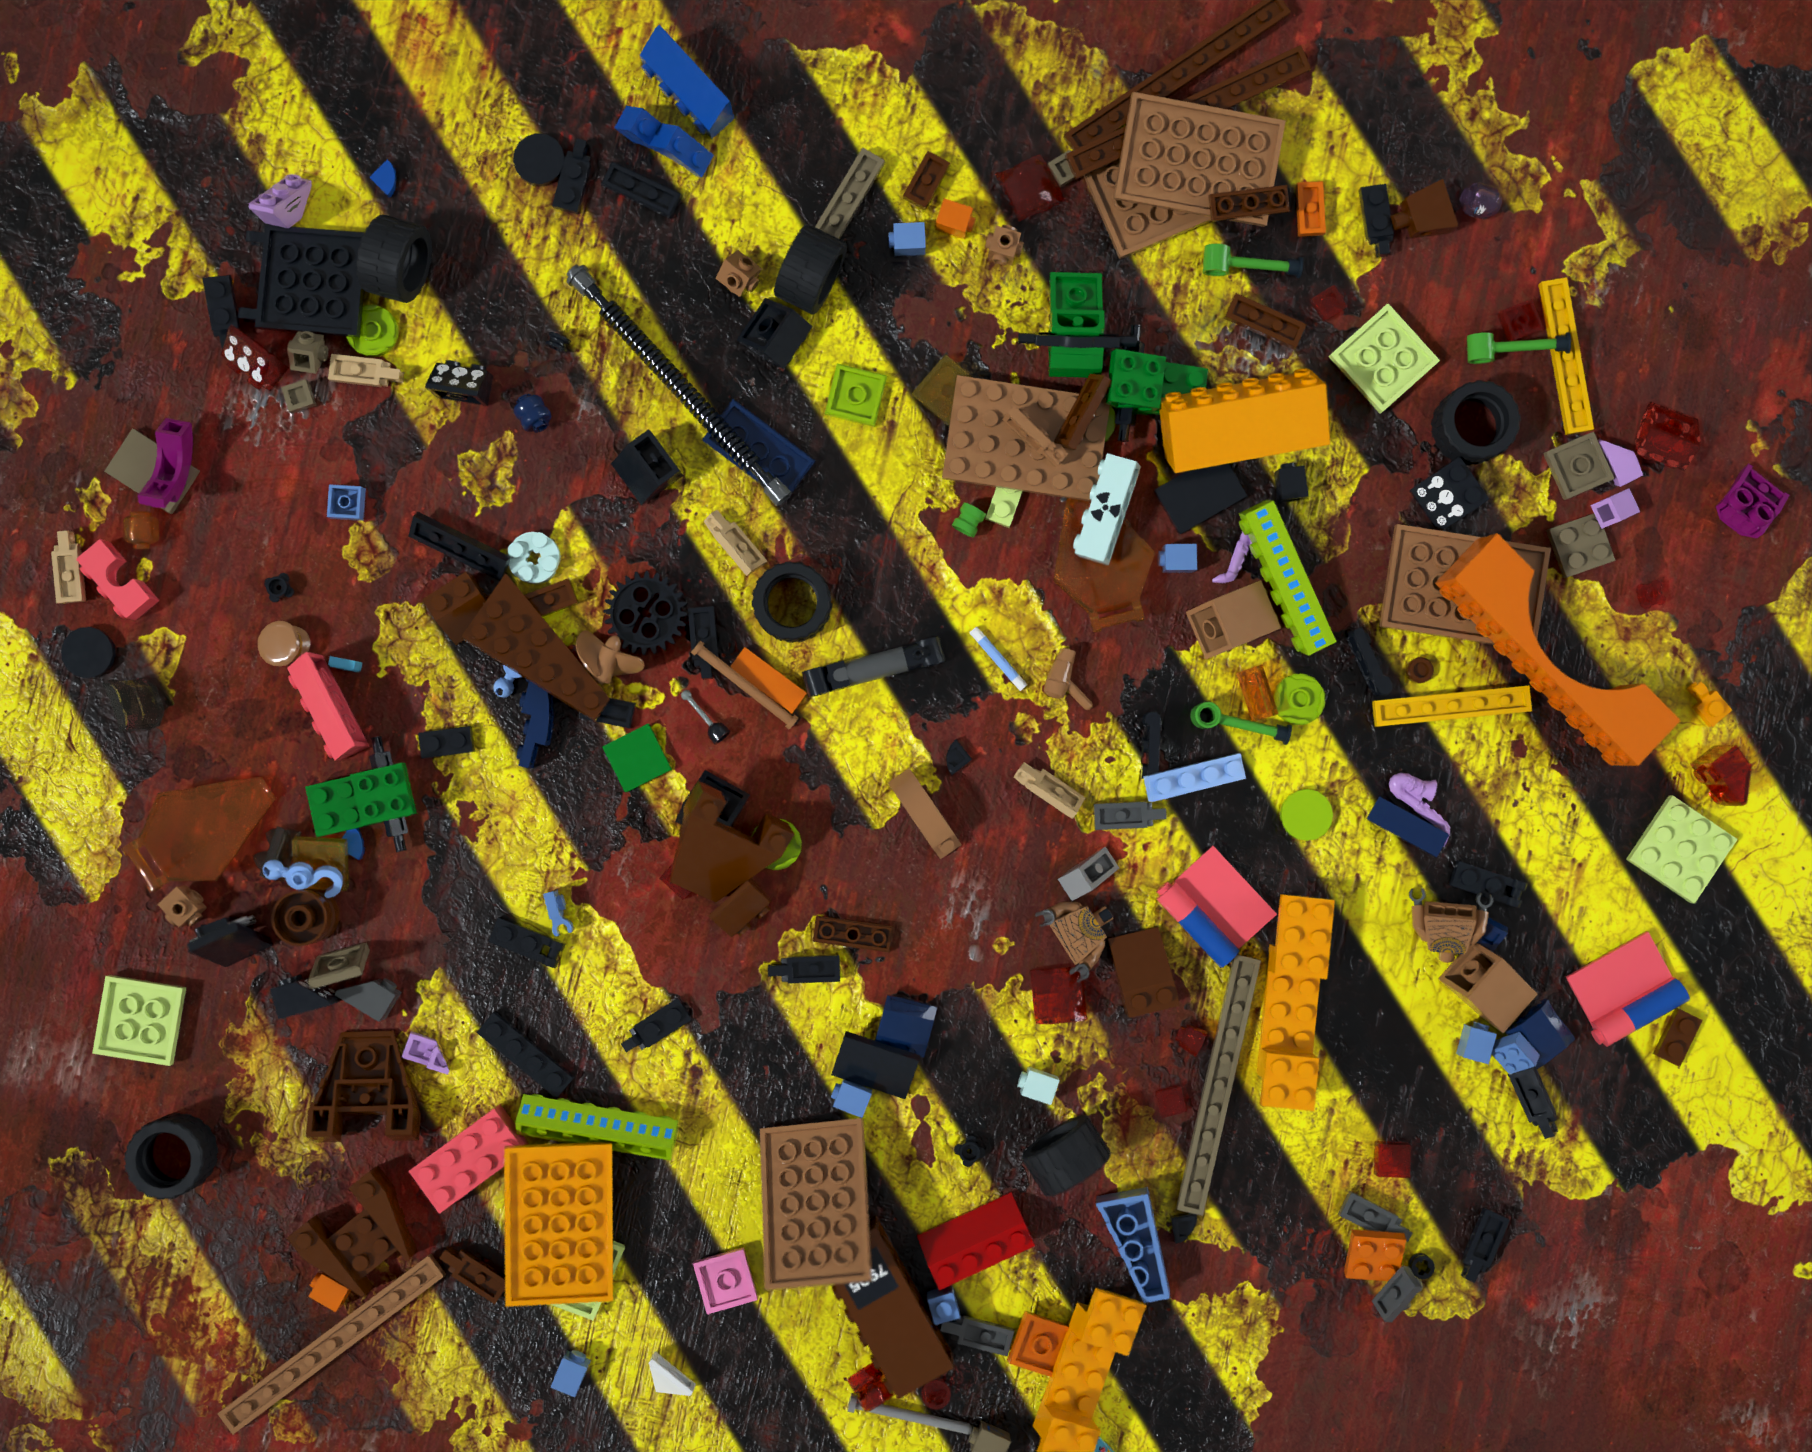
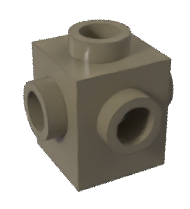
M309 331L297 332L293 340L289 341L287 347L290 370L317 373L323 361L325 362L328 358V347L325 346L324 335L314 334Z

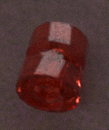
M873 1363L857 1371L847 1379L853 1392L859 1393L858 1401L865 1413L875 1409L894 1396V1393H889L882 1381V1371L880 1369L877 1370Z

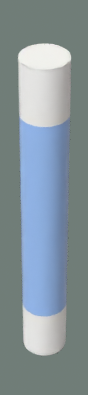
M976 626L970 632V635L1017 689L1021 691L1028 684Z

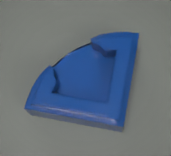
M387 159L369 178L390 198L396 188V171Z
M358 828L346 831L337 845L338 848L357 860L362 859L365 851L361 831Z

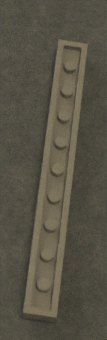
M1237 954L1232 960L1176 1205L1177 1210L1201 1216L1204 1213L1261 963L1259 959Z

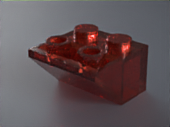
M1737 745L1713 746L1690 763L1694 769V776L1699 782L1707 786L1710 790L1709 796L1715 803L1723 806H1744L1747 803L1752 765Z

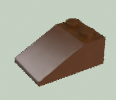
M1158 926L1107 938L1125 1014L1129 1018L1180 1006L1175 982Z

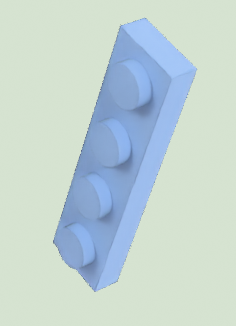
M1241 753L1143 776L1149 802L1246 779Z

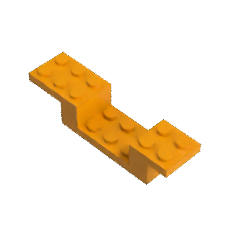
M1280 894L1276 943L1269 944L1257 1074L1262 1077L1261 1106L1314 1111L1319 1068V1058L1313 1054L1320 979H1327L1335 900Z
M1095 1288L1089 1305L1077 1302L1068 1326V1332L1065 1334L1052 1370V1377L1049 1379L1033 1423L1034 1429L1041 1437L1037 1452H1094L1101 1431L1092 1420V1416L1115 1352L1127 1356L1130 1353L1146 1308L1143 1302L1099 1288Z

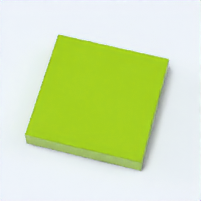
M837 364L825 415L875 427L887 376Z

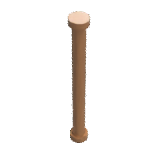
M701 640L691 651L694 656L696 654L782 720L786 724V728L790 729L798 720V716L789 714L705 648Z

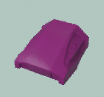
M1747 464L1738 474L1724 498L1716 505L1719 519L1739 535L1758 538L1765 533L1772 521L1781 512L1790 495L1780 491L1753 470V466Z

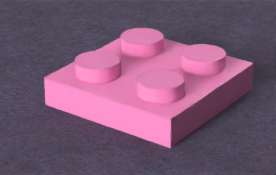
M744 1247L693 1262L707 1314L758 1300Z

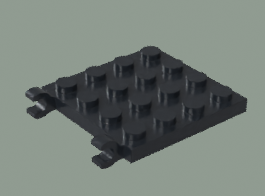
M265 225V232L246 231V242H251L252 246H263L257 309L239 307L238 318L243 319L244 322H255V327L261 330L309 331L314 334L360 338L364 290L358 282L356 264L358 249L365 232L290 227L288 229L275 225Z

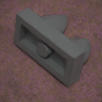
M1401 1266L1372 1300L1384 1322H1393L1402 1311L1410 1308V1301L1423 1289V1283L1419 1278L1415 1277L1408 1266Z

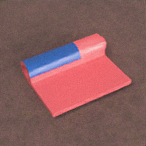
M1213 845L1171 884L1167 881L1156 891L1159 894L1156 900L1220 968L1231 962L1239 953V948L1277 915Z
M1647 931L1566 976L1570 987L1593 1028L1591 1031L1593 1038L1599 1045L1603 1043L1606 1047L1690 1000L1689 994L1682 983L1672 977L1652 937Z

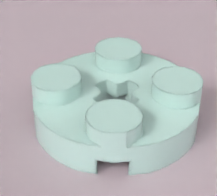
M540 532L524 533L518 536L508 547V555L511 556L509 568L520 580L531 584H541L550 580L555 575L560 564L561 554L554 540ZM532 551L541 555L537 559L538 564L536 565L533 562H528L527 559Z

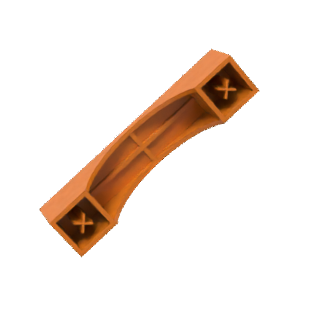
M1498 533L1477 539L1435 582L1440 588L1439 592L1447 600H1452L1458 606V612L1463 617L1470 618L1477 625L1475 627L1476 630L1494 643L1493 646L1497 652L1507 656L1512 661L1511 665L1517 672L1525 674L1531 680L1529 682L1530 685L1548 698L1547 701L1551 707L1561 711L1566 716L1565 720L1570 726L1579 729L1585 735L1583 737L1584 740L1602 753L1601 757L1604 761L1612 766H1639L1681 720L1645 683L1619 685L1608 690H1602L1583 685L1571 679L1554 666L1539 646L1531 626L1528 601L1534 570Z

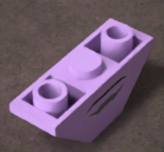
M296 174L287 175L251 201L249 209L264 223L289 229L302 219L312 187V180L303 179Z

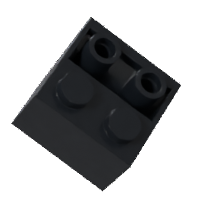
M650 429L630 442L611 463L641 506L683 476Z

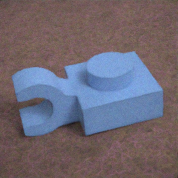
M558 890L543 894L549 919L552 920L554 936L560 935L559 926L561 924L566 925L568 933L573 932L572 922L563 916V910L566 909L564 896L562 894L559 895Z

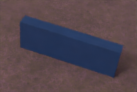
M1380 796L1366 820L1434 857L1439 855L1450 835Z

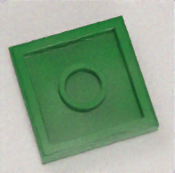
M649 723L602 746L625 793L673 770Z

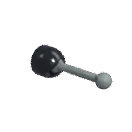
M684 690L681 694L682 699L688 700L709 725L708 736L715 745L720 743L731 731L723 723H713L693 700L691 692Z

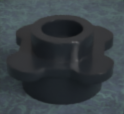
M281 573L279 576L265 580L264 585L272 602H278L281 598H290L294 595V589L289 584L290 577L288 574Z
M973 1135L967 1136L963 1143L956 1144L954 1147L955 1154L960 1155L963 1165L966 1167L972 1166L978 1158H983L985 1155L984 1148L979 1147L976 1137Z

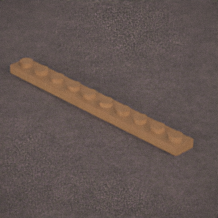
M430 1253L217 1413L232 1435L443 1278L446 1273Z

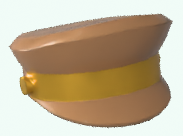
M275 621L268 624L258 637L260 656L266 663L273 666H286L310 649L308 634L302 628L293 626L285 621Z

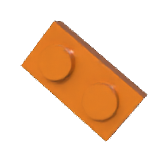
M1323 181L1298 182L1295 185L1298 236L1324 235L1326 233Z

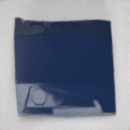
M887 994L875 1041L921 1055L920 1057L924 1058L937 1006Z
M1545 998L1540 1001L1542 1004L1539 1003L1532 1007L1526 1016L1520 1018L1519 1021L1513 1022L1505 1031L1507 1035L1520 1032L1539 1053L1540 1056L1536 1064L1537 1069L1548 1063L1575 1040L1571 1031L1550 1005V1001Z

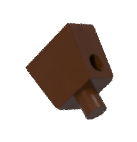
M1444 179L1406 197L1400 204L1401 212L1391 215L1393 229L1398 230L1407 227L1410 238L1449 234L1458 226Z

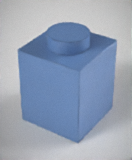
M893 223L894 232H889V248H894L895 256L925 255V223Z
M1165 544L1162 547V551H1158V566H1162V573L1195 572L1197 570V544Z
M1474 1022L1473 1026L1464 1024L1456 1054L1463 1058L1489 1064L1497 1034L1488 1031L1489 1026L1482 1023Z
M843 1079L841 1085L836 1083L830 1098L835 1099L833 1107L862 1118L872 1095V1089Z
M952 1285L941 1290L934 1289L927 1292V1300L935 1325L960 1318V1311Z
M567 1350L559 1365L551 1388L575 1397L591 1360L587 1359L586 1355L582 1352L575 1350L570 1352Z

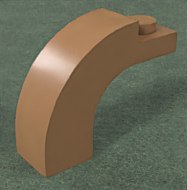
M910 768L888 782L940 859L962 845Z

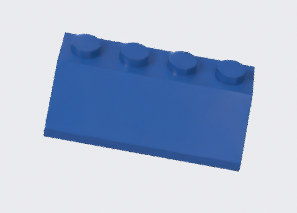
M658 25L640 54L643 63L641 68L650 79L655 77L660 82L658 86L668 98L672 95L677 101V108L684 116L689 114L695 120L693 125L702 135L707 133L713 139L734 120L730 100L669 34Z

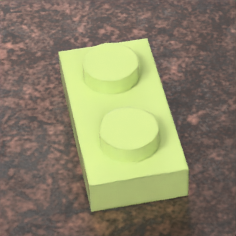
M996 487L985 520L1009 528L1022 491Z

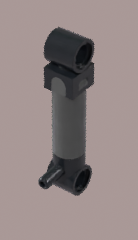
M940 636L859 658L802 672L808 697H814L907 671L946 662Z

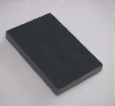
M1229 463L1186 471L1154 490L1155 495L1179 535L1247 497Z
M236 921L187 944L189 953L223 967H228L273 946L270 937Z
M846 1031L831 1075L906 1099L921 1055Z

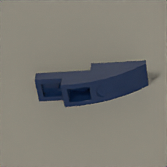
M526 679V682H529L527 692L522 693L519 706L522 707L521 713L529 714L531 718L525 722L523 734L526 737L524 745H520L518 748L517 760H520L518 766L534 768L539 744L550 746L553 732L554 703L553 695Z

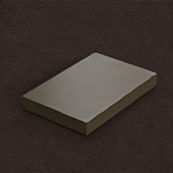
M132 428L104 472L139 494L151 478L157 458L156 442ZM190 465L188 479L177 503L169 502L165 508H162L170 514L174 513L200 473L198 469Z

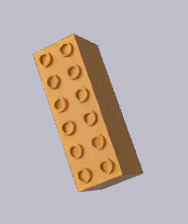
M1307 368L1297 369L1293 374L1288 375L1283 373L1270 374L1268 378L1261 380L1247 378L1242 383L1234 385L1232 383H1220L1217 385V388L1212 389L1198 387L1185 394L1171 392L1161 398L1159 411L1164 456L1175 473L1330 445L1326 383L1312 370Z

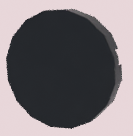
M536 133L526 136L518 143L514 150L513 162L516 172L523 181L532 186L543 187L559 179L565 155L556 139L547 134Z
M93 627L78 628L72 631L63 642L61 648L62 661L66 669L75 676L86 679L98 678L113 666L116 657L115 644L103 630Z

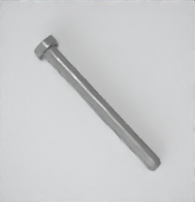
M851 1393L847 1412L854 1413L855 1409L963 1434H970L972 1431V1426L969 1423L858 1399V1394Z

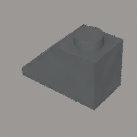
M383 978V980L377 979L342 988L336 991L335 996L380 1022L387 1018L402 992L396 989L397 985L394 982Z

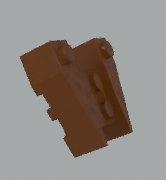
M378 1165L349 1187V1190L365 1209L332 1235L321 1219L315 1215L287 1237V1240L305 1261L361 1297L365 1296L374 1287L366 1275L398 1250L406 1261L417 1252L411 1233L409 1234L404 1220L405 1215L395 1196L397 1193L394 1185Z

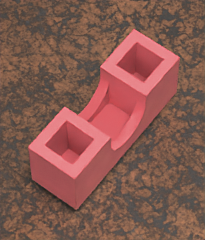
M99 539L76 558L81 565L80 571L88 579H93L98 585L96 587L97 591L105 599L112 601L115 605L113 607L114 611L121 618L137 620L160 601L144 581L133 578L124 586L118 584L116 579L117 571L127 561L111 542Z

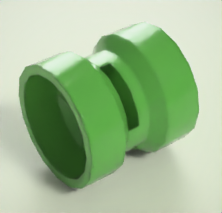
M964 502L960 508V516L954 519L951 526L961 533L974 538L978 531L977 526L980 522H983L986 514L975 506Z

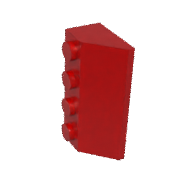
M1012 1192L1006 1193L917 1235L926 1262L939 1290L1035 1246L1032 1235Z

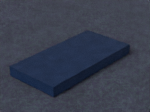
M732 399L720 415L724 422L726 421L733 428V431L742 438V441L746 442V446H749L751 451L756 453L755 456L758 455L760 458L758 464L765 472L769 471L774 478L777 477L792 493L816 461L734 399ZM707 432L702 441L743 471V467L741 468L733 460L734 458H731L729 453L725 451V448L720 446L716 438H713ZM751 471L746 472L756 482L759 480Z

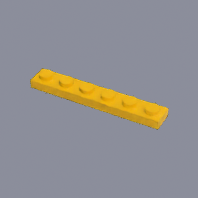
M1566 277L1542 281L1538 285L1548 339H1555V336L1565 335L1567 332H1570L1571 335L1570 353L1566 354L1565 351L1555 352V349H1550L1565 435L1589 432L1594 430L1568 280Z
M1530 686L1372 701L1375 727L1532 711Z

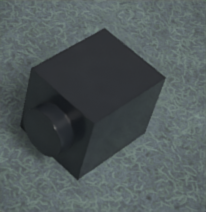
M1286 463L1281 465V469L1274 472L1278 503L1301 501L1309 497L1305 466H1297L1296 463Z

